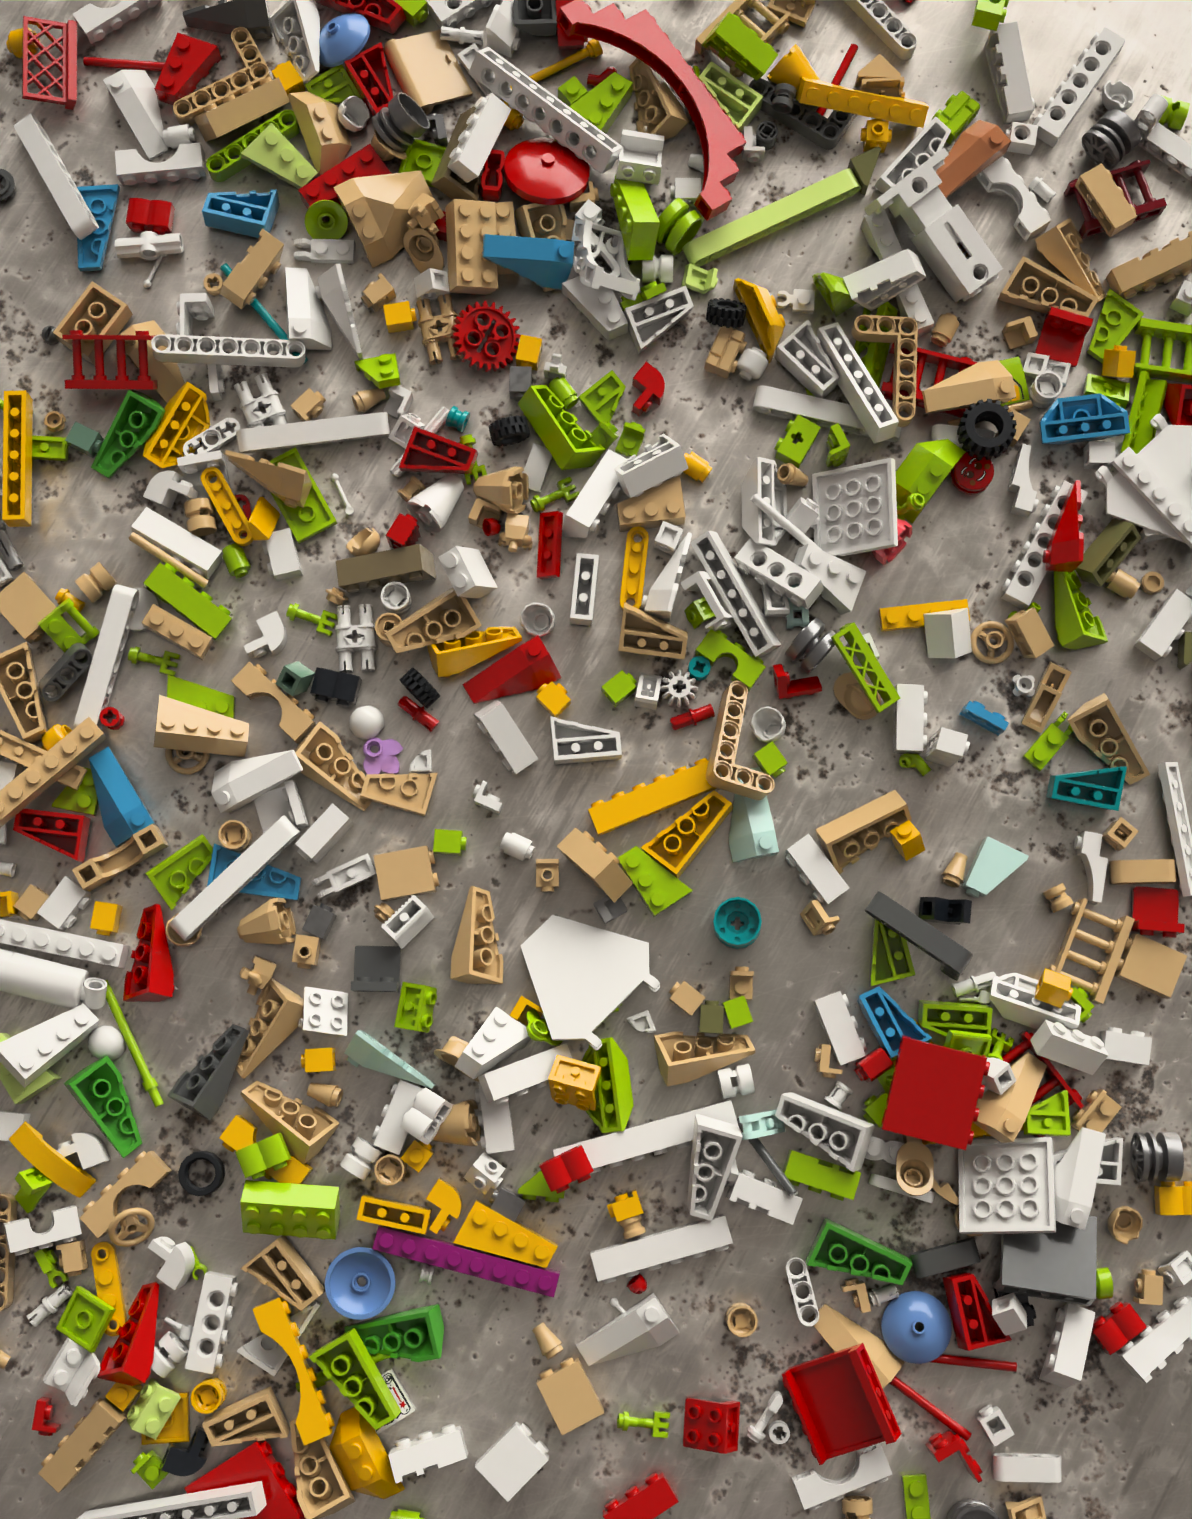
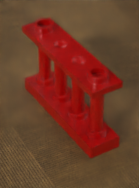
M69 330V334L62 335V339H72L74 375H71V379L65 380V389H158V381L151 380V376H148L147 340H152L156 335H149V331H135L136 335H83V330ZM81 339L94 340L95 375H93V379H85V375L82 373ZM103 340H116L117 375H115V380L107 379V375L104 374ZM125 340H138L139 376H137V380H129V375H126Z
M892 343L889 351L891 354H894V343ZM917 347L916 407L925 409L922 391L919 389L925 362L938 365L933 386L944 380L946 367L961 372L978 362H974L968 357L958 358ZM901 349L902 353L910 354L908 349ZM893 368L890 381L883 382L880 388L884 398L892 401ZM899 391L902 396H909L907 391ZM967 408L940 411V413L962 418Z
M1027 1031L1019 1033L1023 1042L1002 1057L1003 1061L1011 1063L1026 1050L1030 1049L1036 1058L1047 1065L1045 1070L1051 1076L1049 1081L1037 1089L1032 1105L1058 1086L1061 1091L1068 1090L1069 1106L1073 1105L1075 1109L1083 1108L1084 1105L1081 1103L1082 1097L1078 1091L1068 1086L1049 1059L1036 1054L1030 1041L1034 1034ZM1033 1135L1034 1138L1045 1137V1135Z

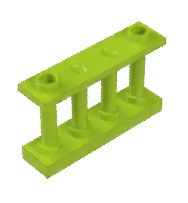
M1141 318L1135 325L1134 334H1139L1143 337L1140 363H1135L1133 375L1139 378L1141 371H1147L1150 378L1192 384V325ZM1152 337H1159L1164 340L1161 366L1149 365ZM1174 340L1186 343L1183 370L1170 368Z

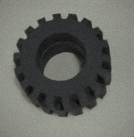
M987 399L985 403L983 400H979L976 405L973 403L969 406L968 410L966 409L958 425L957 435H959V444L963 443L962 449L970 451L969 456L973 457L975 454L979 460H982L983 457H986V460H991L993 456L997 458L1008 449L1016 434L1015 427L1017 423L1016 420H1012L1014 414L1013 412L1008 413L1009 407L1006 404L1002 407L1000 401L997 400L996 403H992V399ZM980 421L991 422L998 429L999 436L992 439L983 438L976 432L975 424Z

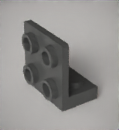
M355 946L354 981H351V991L399 992L401 948L399 946Z

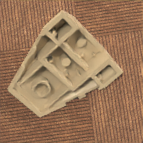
M421 171L356 177L333 187L357 232L372 268L392 259L404 247L403 238L409 230L406 223L411 219L408 210L413 202L422 193L433 198Z

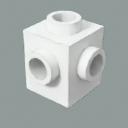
M483 1152L463 1178L485 1195L490 1188L495 1190L503 1179L500 1175L505 1168L486 1152Z

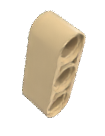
M1174 859L1109 861L1110 884L1176 883Z

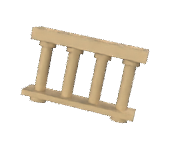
M735 0L696 38L695 50L700 55L705 50H711L718 56L719 52L711 46H708L706 49L701 44L715 25L728 12L737 15L746 27L753 29L758 34V37L768 44L779 34L783 35L788 30L791 14L787 12L779 19L759 0ZM749 7L756 9L774 25L767 33L744 15ZM726 56L724 59L720 58L730 67L731 75L740 78L744 74V72L734 67L736 62Z
M1083 898L1072 905L1070 910L1072 915L1055 963L1054 965L1051 964L1048 970L1071 978L1070 985L1080 987L1089 992V995H1091L1089 1001L1098 1005L1103 1004L1135 919L1129 916L1120 917V920L1108 918L1085 908L1088 900ZM1081 917L1111 928L1115 932L1112 941L1103 940L1077 929ZM1073 938L1104 949V952L1107 953L1105 960L1098 962L1069 950ZM1066 958L1096 970L1097 974H1099L1096 983H1089L1061 971Z

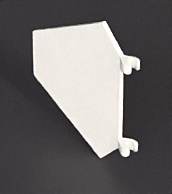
M1157 414L1150 420V424L1159 430L1160 433L1137 455L1192 513V426L1168 425L1165 418L1161 414ZM1101 466L1095 472V476L1106 484L1107 515L1184 542L1120 472L1112 476L1105 466Z
M552 915L521 945L552 1040H586L597 1051L602 1047V1041L592 1032L642 982L652 992H657L660 989L659 981L649 973L648 942Z

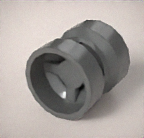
M787 83L777 84L774 92L776 97L772 100L771 108L781 114L792 112V100L795 98L796 88Z
M763 121L758 125L756 130L757 147H765V150H770L775 146L778 128L773 122Z

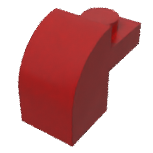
M646 361L635 374L632 385L642 392L633 404L632 412L637 416H640L643 412L647 413L654 402L660 406L664 397V378L656 368Z

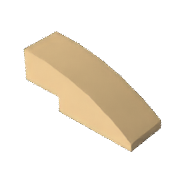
M1049 662L1021 724L1042 733L1062 695L1061 692L1072 673L1071 671L1053 662Z

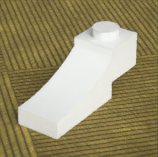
M1022 444L1016 456L1007 491L1015 493L1010 513L1027 518L1031 512L1036 511L1039 500L1035 499L1037 491L1032 489L1029 477L1031 446Z
M1084 831L1079 836H1076L1074 849H1077L1076 856L1081 857L1086 870L1088 883L1087 903L1099 904L1102 903L1108 858L1099 856L1103 834Z

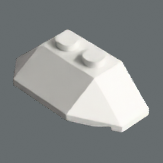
M755 457L741 484L742 528L756 544L774 547L783 537L786 530L755 505L750 498L755 493L758 494L782 516L786 517L787 487L777 478L778 469L776 468L775 460Z
M1011 973L992 979L989 998L1003 1018L1037 1030L1045 1020L1053 1023L1058 1022L1069 1029L1078 1028L1081 1007L1077 1003L1075 1004L1071 998L1069 1001H1064L1062 1007L1058 1008L1035 999L1038 980L1018 973Z

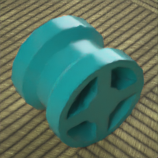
M453 406L449 411L445 426L449 428L455 427L457 431L462 433L469 421L470 412H462L458 407Z
M703 656L692 658L688 665L690 677L695 678L696 681L706 679L711 668L710 662Z

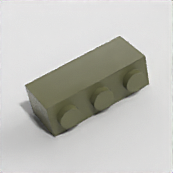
M1116 518L1110 521L1085 551L1083 562L1075 569L1081 580L1100 587L1105 583L1142 538L1134 524Z

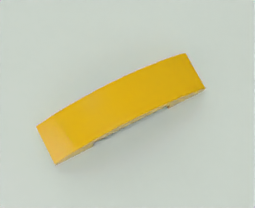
M25 1121L12 1134L9 1141L47 1178L67 1192L81 1198L96 1182V1179L79 1165L75 1167L42 1139L43 1135Z

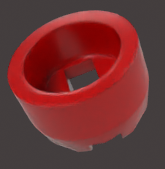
M495 518L484 519L482 524L483 532L486 536L498 534L501 530L499 520Z
M639 1273L630 1279L627 1287L634 1294H641L647 1289V1281Z

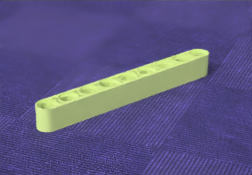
M847 168L685 244L682 250L690 264L701 267L855 195L860 191L861 186L852 169Z

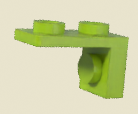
M35 1167L19 1172L15 1180L21 1188L15 1195V1199L26 1213H31L53 1182Z

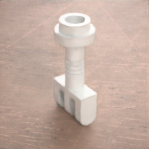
M775 1391L767 1402L768 1406L755 1426L750 1425L747 1429L749 1431L747 1436L757 1443L765 1438L766 1435L763 1433V1430L773 1414L777 1413L783 1404L780 1391Z

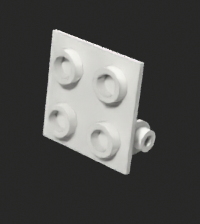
M304 987L303 1019H299L298 1027L302 1028L303 1031L347 1036L348 993Z

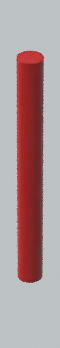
M856 44L850 45L831 84L840 85L858 50ZM818 107L816 112L824 116L827 108Z
M96 57L83 58L84 66L162 71L165 62Z
M941 1354L935 1360L930 1361V1363L1017 1371V1363L1010 1361Z
M895 1376L889 1384L964 1440H969L972 1435L971 1432Z

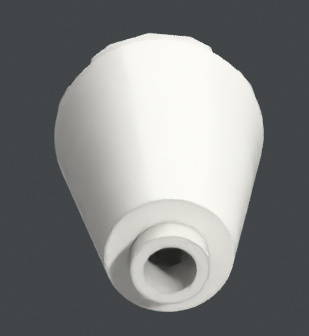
M457 474L445 475L407 502L406 509L408 513L418 520L417 524L421 521L426 525L423 529L433 534H438L443 530L464 490L462 478Z

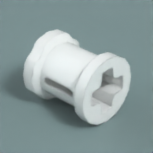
M837 1080L835 1082L836 1086L829 1096H825L824 1100L841 1111L843 1109L842 1104L849 1095L853 1094V1091Z

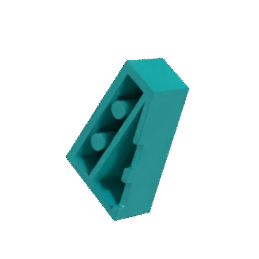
M1119 766L1050 775L1046 798L1119 811L1127 767Z

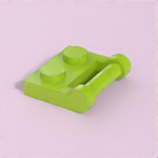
M70 598L62 602L38 623L64 653L75 643L85 645L100 632L95 626L92 627L73 606L74 603ZM64 612H67L85 631L82 636L61 616Z

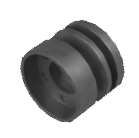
M399 92L388 102V108L383 107L380 113H377L372 118L373 125L380 137L392 149L401 153L414 143V137L419 138L430 127V122L422 108L403 92Z
M1111 109L1083 135L1082 146L1093 162L1097 165L1102 163L1105 169H1112L1124 158L1125 154L1130 153L1139 144L1141 134L1135 122L1126 113L1117 109Z
M1135 1132L1131 1140L1130 1153L1132 1170L1136 1180L1139 1182H1146L1147 1179L1148 1181H1156L1159 1176L1161 1181H1180L1184 1170V1154L1177 1132H1159L1156 1138L1151 1132H1146L1145 1135L1141 1132Z

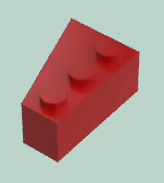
M382 42L344 62L347 74L373 117L380 113L383 107L388 108V102L394 98Z
M23 808L15 815L13 830L84 863L91 819L84 815Z

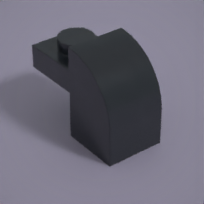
M920 897L918 917L924 921L960 925L961 923H970L972 901L966 899L949 900L939 897Z
M196 1426L187 1449L169 1443L160 1464L161 1470L176 1476H189L199 1471L207 1460L205 1455L200 1454V1450L204 1451L209 1441L204 1428Z

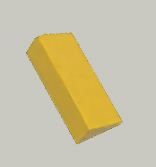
M263 496L259 497L248 521L254 541L269 540L280 517L278 510Z

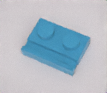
M969 701L960 712L961 716L997 736L1003 733L1009 722L1005 721L1003 715L985 710V706L977 701Z

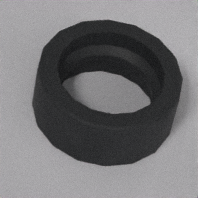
M208 1151L194 1152L181 1163L178 1171L179 1182L182 1188L191 1195H209L222 1185L225 1177L224 1165L221 1159L214 1153ZM203 1159L209 1161L214 1166L215 1177L210 1185L200 1188L191 1183L188 1171L195 1161Z

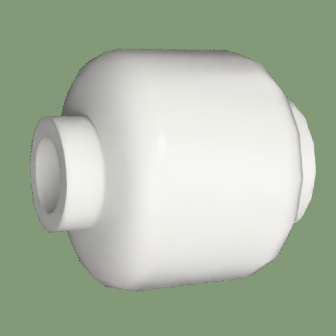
M756 347L745 349L737 362V369L740 371L739 376L747 381L760 379L768 366L767 354Z

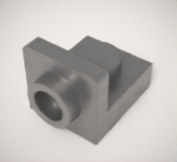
M443 114L427 115L430 122V127L427 131L433 130L434 141H439L440 146L447 147L448 140Z

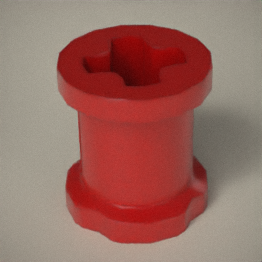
M106 707L100 713L101 723L110 730H119L124 725V716L114 707ZM113 715L116 716V719H112V722L108 721Z

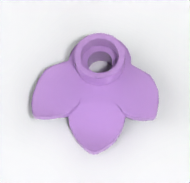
M379 738L368 739L363 746V752L366 756L363 763L364 770L367 774H380L381 770L388 774H397L399 772V761L395 755L399 754L403 747L393 739L384 741ZM378 746V752L372 753L371 747Z

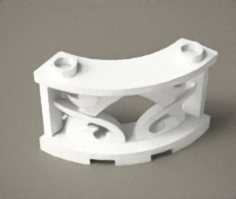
M575 219L572 242H574L575 248L573 266L575 272L580 275L579 280L587 287L598 290L599 286L619 291L627 299L635 301L640 290V279L636 278L629 269L621 231L588 220ZM591 230L600 231L599 237ZM605 233L614 236L612 246L610 243L612 238H609L605 244L603 243ZM599 253L611 267L612 273L607 274L604 268L594 261Z

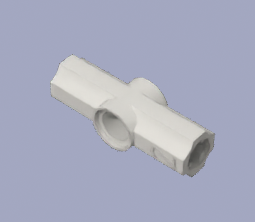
M145 231L140 234V237L118 238L115 240L118 259L141 257L144 260L152 261L158 259L159 255L177 254L184 251L181 233L158 235L152 231Z

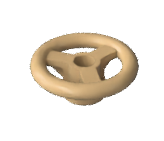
M996 621L981 623L971 634L972 652L981 662L999 664L1011 655L1014 648L1013 636L1010 630L1002 623ZM986 628H996L1002 631L1004 634L1002 635L998 631H991L990 633L986 634L985 632H983V630ZM977 637L985 642L988 648L987 657L979 651ZM990 639H994L996 645H992ZM1004 641H1007L1005 652L1001 656L994 658L995 650L1000 648Z
M172 749L165 750L168 765L175 772L184 775L194 774L202 770L210 756V753H203L202 756L193 751H190L188 755H184V750H176L177 756L173 758ZM191 758L199 762L191 768H183L177 765L181 761Z
M143 1208L124 1210L111 1221L108 1228L109 1238L114 1244L122 1247L140 1244L151 1235L155 1226L154 1217L148 1210ZM137 1215L144 1216L148 1224L140 1223ZM120 1223L121 1230L119 1234L116 1235L115 1230L117 1225ZM135 1232H143L140 1236L136 1238L123 1240L129 1234H133Z

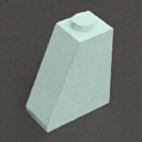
M987 836L982 840L962 884V888L966 889V893L972 897H983L1027 861L1029 856Z

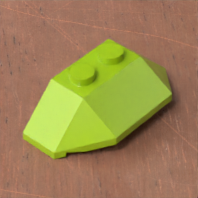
M949 439L916 443L896 471V500L899 506L905 504L908 496L913 493H920L925 499L922 509L918 511L910 510L903 515L912 524L965 453L963 449Z
M612 1037L600 1039L602 1047L596 1051L589 1045L582 1059V1062L601 1066L602 1070L594 1091L597 1107L595 1111L588 1110L586 1113L600 1127L599 1129L602 1133L624 1131L634 1106L628 1059Z

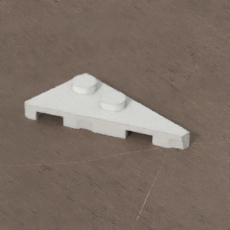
M319 1302L312 1303L290 1317L292 1323L296 1322L299 1328L300 1335L297 1336L298 1340L321 1306ZM264 1333L237 1350L239 1354L274 1377L288 1357L285 1350Z

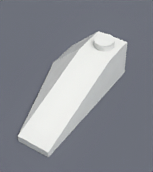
M285 267L288 340L300 341L305 346V350H332L331 327L321 302L317 297L307 268Z
M687 533L651 587L649 595H644L641 608L645 609L644 612L663 621H670L692 533Z

